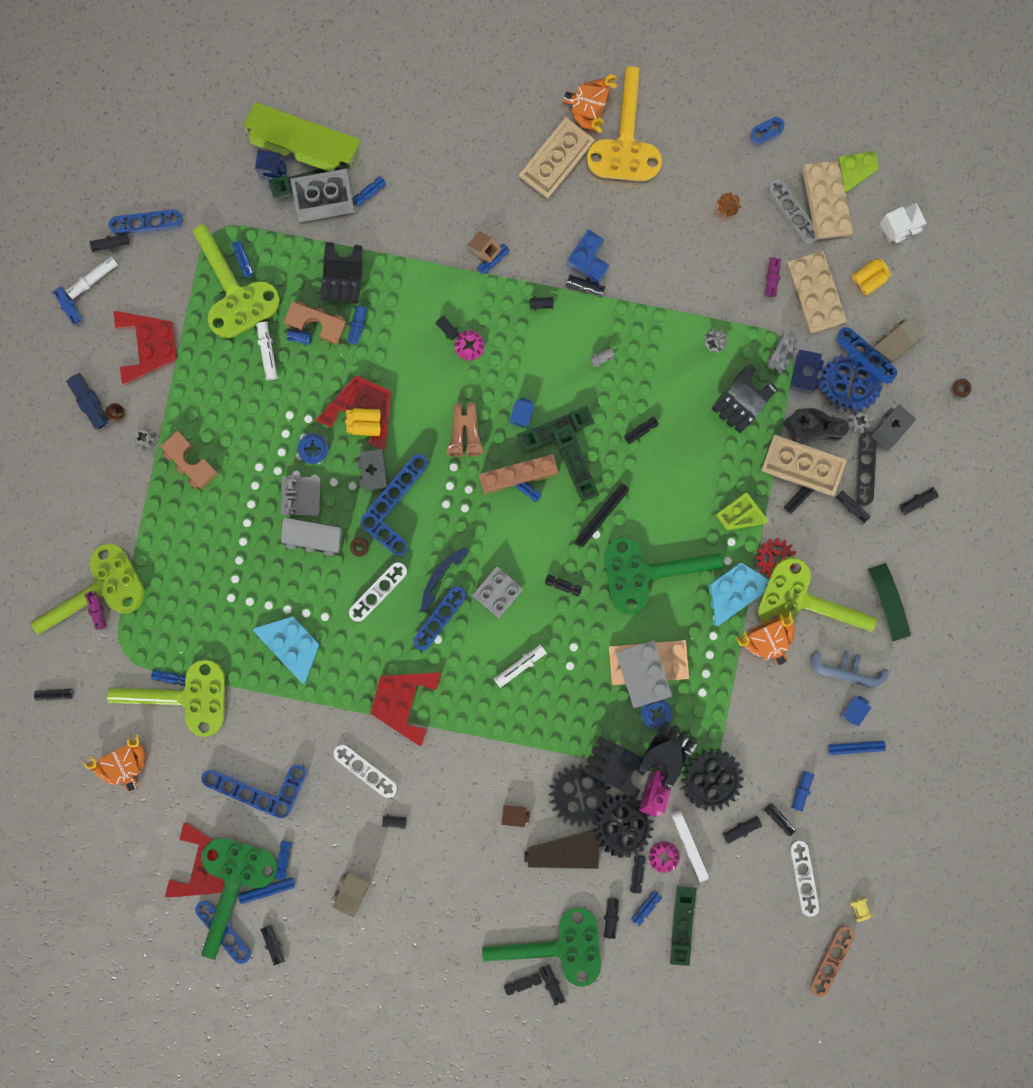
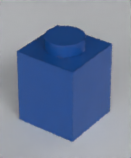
M526 398L516 399L510 424L528 429L535 404H531L532 401Z
M854 696L840 716L855 727H859L872 707L867 705L869 701L862 696L858 698Z

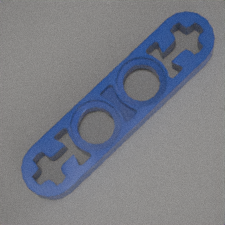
M174 209L112 217L108 226L116 235L178 228L183 223V217L179 211ZM174 214L179 218L176 219V223H173L171 220L164 221L163 215H165L166 219H171ZM154 216L160 218V223L156 226L150 223L151 218ZM136 218L142 221L141 226L138 228H134L131 225L132 221ZM125 220H127L129 229H127V227L123 225L119 226V230H117L115 227H113V225H116L117 221H119L120 224H126Z
M843 327L840 329L837 335V342L883 383L888 384L895 380L897 369L851 328ZM855 347H862L864 352H859ZM869 359L877 360L878 364L871 363Z
M452 588L414 638V646L417 649L427 650L466 599V593L463 588ZM454 591H461V596L463 598L461 600L457 599L454 602V604L457 605L456 608H454L450 603L446 602L448 598L450 599V601H452V599L454 598V595L452 593ZM445 605L451 608V614L447 617L442 616L440 613L441 607ZM431 621L439 623L440 628L438 631L432 632L429 630V623ZM426 629L434 637L431 639L428 636L426 639L427 645L419 647L417 639L419 637L424 638L426 634L423 631Z
M203 900L196 905L195 911L205 926L210 929L213 917L207 921L206 918L209 916L207 913L202 914L200 912L202 910L201 905L209 906L208 912L210 915L213 912L215 913L216 907L210 901ZM227 923L221 945L235 962L244 964L250 959L251 951L231 925ZM232 934L235 941L232 945L225 943V935ZM238 942L241 944L240 946H238V949L241 952L243 950L246 951V959H239L237 957L239 955V952L236 949L233 952L231 950V948L235 947Z

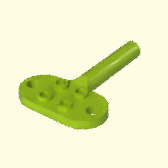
M206 224L199 225L193 229L198 243L226 292V296L215 303L208 313V323L211 330L222 338H232L276 314L280 305L277 290L269 283L260 281L246 287H240ZM266 292L274 293V298L271 301L264 299ZM216 319L224 321V325L221 328L214 327Z
M115 544L99 546L92 553L89 567L94 577L93 584L31 621L33 630L39 635L87 606L85 594L89 591H96L98 599L104 597L109 607L118 613L128 614L135 611L144 599V589L127 554L122 548ZM104 551H108V557L102 560L101 554ZM132 598V599H133L132 604H131L130 606L126 607V606H125V601H126V599Z
M790 556L776 563L758 605V614L762 623L767 622L772 615L780 616L782 614L786 618L789 616V612L792 613L794 621L801 609H807L873 632L877 623L876 617L816 597L807 592L811 581V573L805 561L798 557ZM793 563L800 564V569L796 572L790 570V566Z
M208 659L199 660L188 669L184 689L109 688L108 703L182 705L185 709V721L189 730L197 736H212L220 730L224 723L225 674L221 666L215 661ZM203 664L209 665L211 669L207 675L201 672ZM201 722L209 724L208 732H203L200 729Z

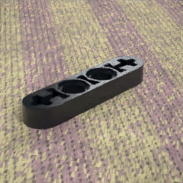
M869 431L862 433L858 438L855 499L861 506L869 505L874 499L877 441L871 437L873 433ZM866 435L869 439H872V442L868 444V449H872V451H861V448H866V442L862 441ZM862 455H870L871 463L867 465L862 463ZM868 473L871 477L870 482L863 483L860 479L861 474ZM860 486H870V489H866V496H869L866 502H863V499L860 498V495L864 493V488L860 489Z

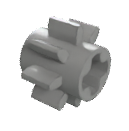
M713 328L704 336L707 339L704 345L710 352L716 351L720 353L728 346V343H726L728 336H726L722 329L716 331Z
M857 409L855 416L851 414L848 416L851 419V422L848 424L852 426V432L859 430L862 434L864 427L866 429L871 427L867 424L872 419L866 416L867 411L859 413ZM858 418H861V419H862V420H861V423H862L861 425H857V422H858L857 419H858Z
M144 426L143 430L136 428V434L131 435L136 440L133 442V445L140 444L141 450L144 449V446L151 449L150 444L156 442L152 438L155 432L153 430L148 432L147 426ZM143 434L146 436V437H145V438H146V441H145V442L142 441V437H141V436H142Z

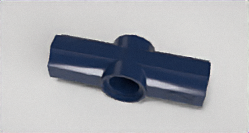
M81 373L71 376L66 382L75 395V400L82 412L86 413L95 430L107 426L110 420L100 406L101 402L95 392L90 389Z

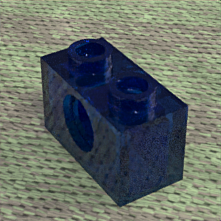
M262 150L257 152L255 170L260 179L269 180L286 175L287 165H285V160H283L281 153Z
M799 349L795 360L790 390L812 394L815 389L818 390L820 378H817L818 372L822 371L824 360H821L822 354ZM803 369H811L812 376H805Z

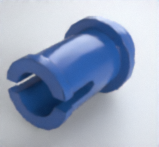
M288 330L287 341L303 343L305 346L311 343L312 333H309V331Z

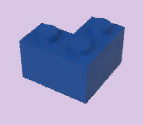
M588 229L568 258L567 266L590 279V281L600 284L610 266L596 256L603 246L604 239Z

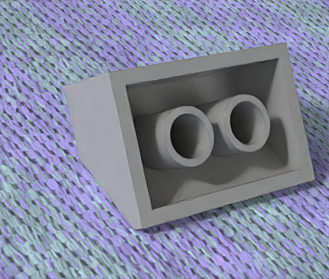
M347 169L290 179L296 215L299 222L355 212Z
M283 518L281 543L286 544L285 548L297 550V547H303L306 552L316 553V550L324 551V555L335 556V553L340 554L344 531L339 527Z
M654 640L616 652L633 708L672 697Z

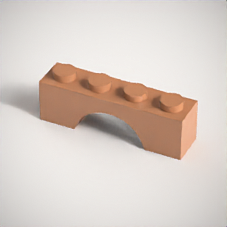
M552 454L479 474L483 493L487 495L521 483L558 476V470L554 455Z

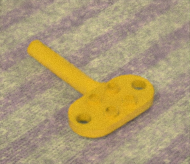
M629 66L625 68L618 139L599 140L589 148L587 165L590 171L598 177L649 181L660 172L662 157L659 150L652 144L637 142L634 139L640 68ZM597 153L602 159L599 162H594L591 156ZM653 158L657 160L658 165L650 167L647 161Z

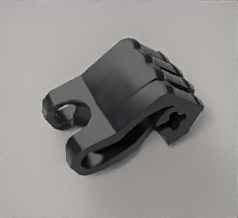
M326 242L320 300L327 301L330 297V302L338 303L339 299L344 304H348L349 300L354 304L359 303L362 246L354 245L352 254L349 257L343 258L335 253L334 242Z
M751 364L746 366L736 376L729 390L719 396L712 406L714 412L718 413L720 411L718 415L723 421L727 419L726 423L732 428L735 425L734 429L738 433H741L756 419L777 389L772 383L761 390L755 388L751 378L756 369Z
M816 408L797 409L783 423L792 441L800 444L817 440L838 441L849 431V424L845 419L830 417ZM809 415H812L819 424L809 428L811 425L808 424L811 421Z
M665 720L652 739L637 768V772L645 775L650 768H659L664 774L661 786L669 791L680 776L685 761L696 748L698 740L692 736L689 739L690 734L687 731L683 730L680 733V727L674 725L671 728L672 724Z
M599 737L597 741L599 747L594 746L591 753L595 755H589L587 762L590 763V766L586 765L583 772L629 795L638 797L641 790L632 784L631 776L637 770L643 758L616 743Z

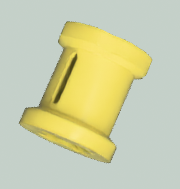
M866 897L850 902V905L855 910L857 922L873 917L872 913L869 912Z

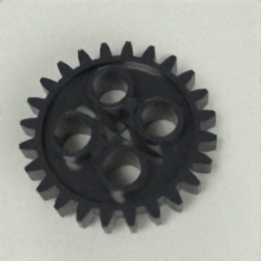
M710 748L709 753L702 749L701 756L696 752V759L689 758L691 764L684 765L688 770L681 772L686 776V778L681 779V782L686 784L681 787L683 791H687L685 796L690 798L689 801L692 804L696 802L695 806L697 808L703 805L705 811H707L709 806L713 812L716 806L722 810V804L729 807V800L736 801L733 797L734 794L740 795L737 788H743L739 781L744 780L742 776H739L743 772L742 769L738 768L740 763L734 762L735 757H729L727 751L722 754V750L719 748L716 753L713 748ZM712 762H716V767L713 770H709V765ZM725 775H729V780L726 783H722V778ZM702 776V782L695 784L696 778ZM711 777L715 779L713 783L709 780ZM716 789V794L713 797H709V792Z
M581 763L578 769L572 764L570 771L564 767L565 774L558 772L557 774L560 779L553 778L556 785H550L549 788L554 790V792L548 794V796L554 797L549 804H555L552 811H559L557 818L563 815V823L569 819L570 826L577 822L578 827H581L582 822L586 826H589V820L595 822L594 814H600L598 807H604L603 801H607L606 798L612 797L611 794L606 793L611 787H605V782L584 773ZM575 778L578 779L580 792L585 794L582 797L585 812H582L580 798L575 797L578 793L574 781ZM585 778L590 779L592 782V786L589 789L582 786V780ZM565 783H570L573 786L572 793H566L563 790ZM589 797L596 799V807L591 808L587 805ZM575 802L578 805V810L576 812L569 811L568 803Z
M628 794L623 795V797L622 795H616V799L615 797H609V802L603 801L604 807H598L601 813L594 814L598 821L593 822L594 825H597V829H594L593 832L599 834L595 840H601L599 847H605L604 852L609 853L611 851V856L617 855L618 858H623L624 856L625 858H631V854L637 856L638 851H644L642 845H649L646 839L652 838L648 833L654 830V828L649 827V824L653 823L654 820H648L650 815L639 811L642 800L636 801V797L631 796L629 798ZM620 808L623 809L622 817L619 815ZM635 819L638 822L637 828L634 827ZM610 824L613 826L612 833L609 832ZM625 835L628 838L626 845L623 842V838Z

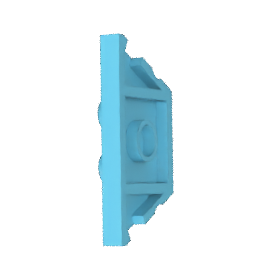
M737 563L709 583V592L712 597L711 608L714 610L715 618L713 624L719 626L762 595L769 579L743 563Z
M294 617L254 628L253 631L301 683L305 684L320 644Z

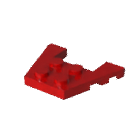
M113 311L116 329L131 327L136 329L140 364L120 367L123 385L176 361L177 351L172 321Z
M355 376L339 393L338 397L327 406L326 410L317 417L316 421L333 428L340 411L346 412V410H352L353 408L380 410V435L371 436L368 444L385 451L391 391Z
M441 673L380 676L370 714L412 742L422 746L426 729L407 724L417 685L437 690Z
M184 822L179 840L199 845L190 882L187 884L170 879L165 897L221 893L224 880L209 874L201 861L202 850L212 839ZM211 849L207 853L209 860H213L217 856L215 849Z

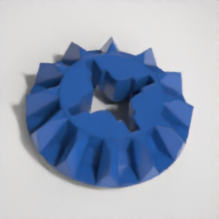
M308 434L299 441L298 454L305 463L314 465L321 463L327 457L328 444L322 436ZM312 441H314L315 447L321 449L315 451L314 457L311 451L305 450L311 448Z
M665 700L646 704L641 711L642 720L649 728L659 729L665 720L671 721L672 709ZM661 706L660 714L664 719L657 717L652 721L653 713L649 709L656 711Z

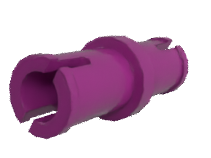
M769 258L768 274L765 276L767 283L764 296L777 297L778 281L781 278L779 271L782 259Z
M89 591L85 594L89 607L88 613L92 617L94 628L98 630L99 626V630L104 629L107 624L103 616V606L100 605L97 592Z

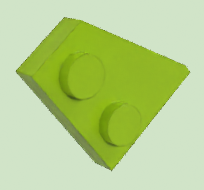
M876 151L838 157L845 193H848L856 185L862 183L866 178L879 170Z
M747 492L715 515L727 531L764 525L769 522Z

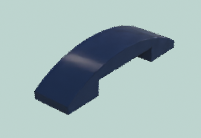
M463 548L449 556L433 573L423 594L421 611L423 613L428 611L436 599L431 594L432 590L452 563L458 567L470 552L468 548Z

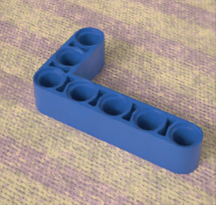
M421 454L414 455L362 516L360 522L365 531L394 555L400 557L408 552V544L401 536L388 527L384 520L428 469L427 459ZM418 459L425 462L424 466L420 469L414 467V463ZM410 474L412 476L411 482H402L403 475ZM394 488L400 491L397 498H392L389 495L390 491ZM381 503L387 504V510L383 513L377 511V507ZM373 518L375 520L374 526L366 527V519ZM383 530H387L390 533L389 538L386 540H382L379 537L380 532ZM402 542L405 547L402 552L394 550L396 543Z
M293 765L286 775L278 796L217 770L205 771L202 774L201 780L203 785L277 818H285L291 814L308 773L303 765ZM295 768H300L303 771L300 779H296L293 776ZM210 773L216 776V781L213 784L207 781V776ZM227 781H231L234 785L231 792L225 789L224 785ZM288 786H292L295 789V794L292 797L287 796L285 793V789ZM245 788L249 789L252 793L250 799H245L242 796ZM262 796H266L269 799L267 807H263L260 804ZM280 804H284L287 807V812L284 815L278 812L277 808Z

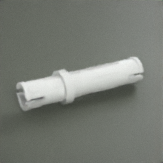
M109 256V258L84 277H79L78 281L65 291L73 300L83 291H88L91 285L117 267V263Z
M260 322L256 324L259 338L257 343L261 349L265 379L267 381L275 380L278 376L271 344L273 340L270 338L268 322Z
M539 644L529 653H524L521 659L493 679L502 688V686L529 666L533 667V663L547 654L546 651Z

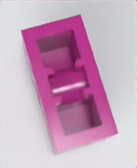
M656 770L649 774L639 811L654 817L665 813L671 789L668 791L661 786L664 780L663 772Z

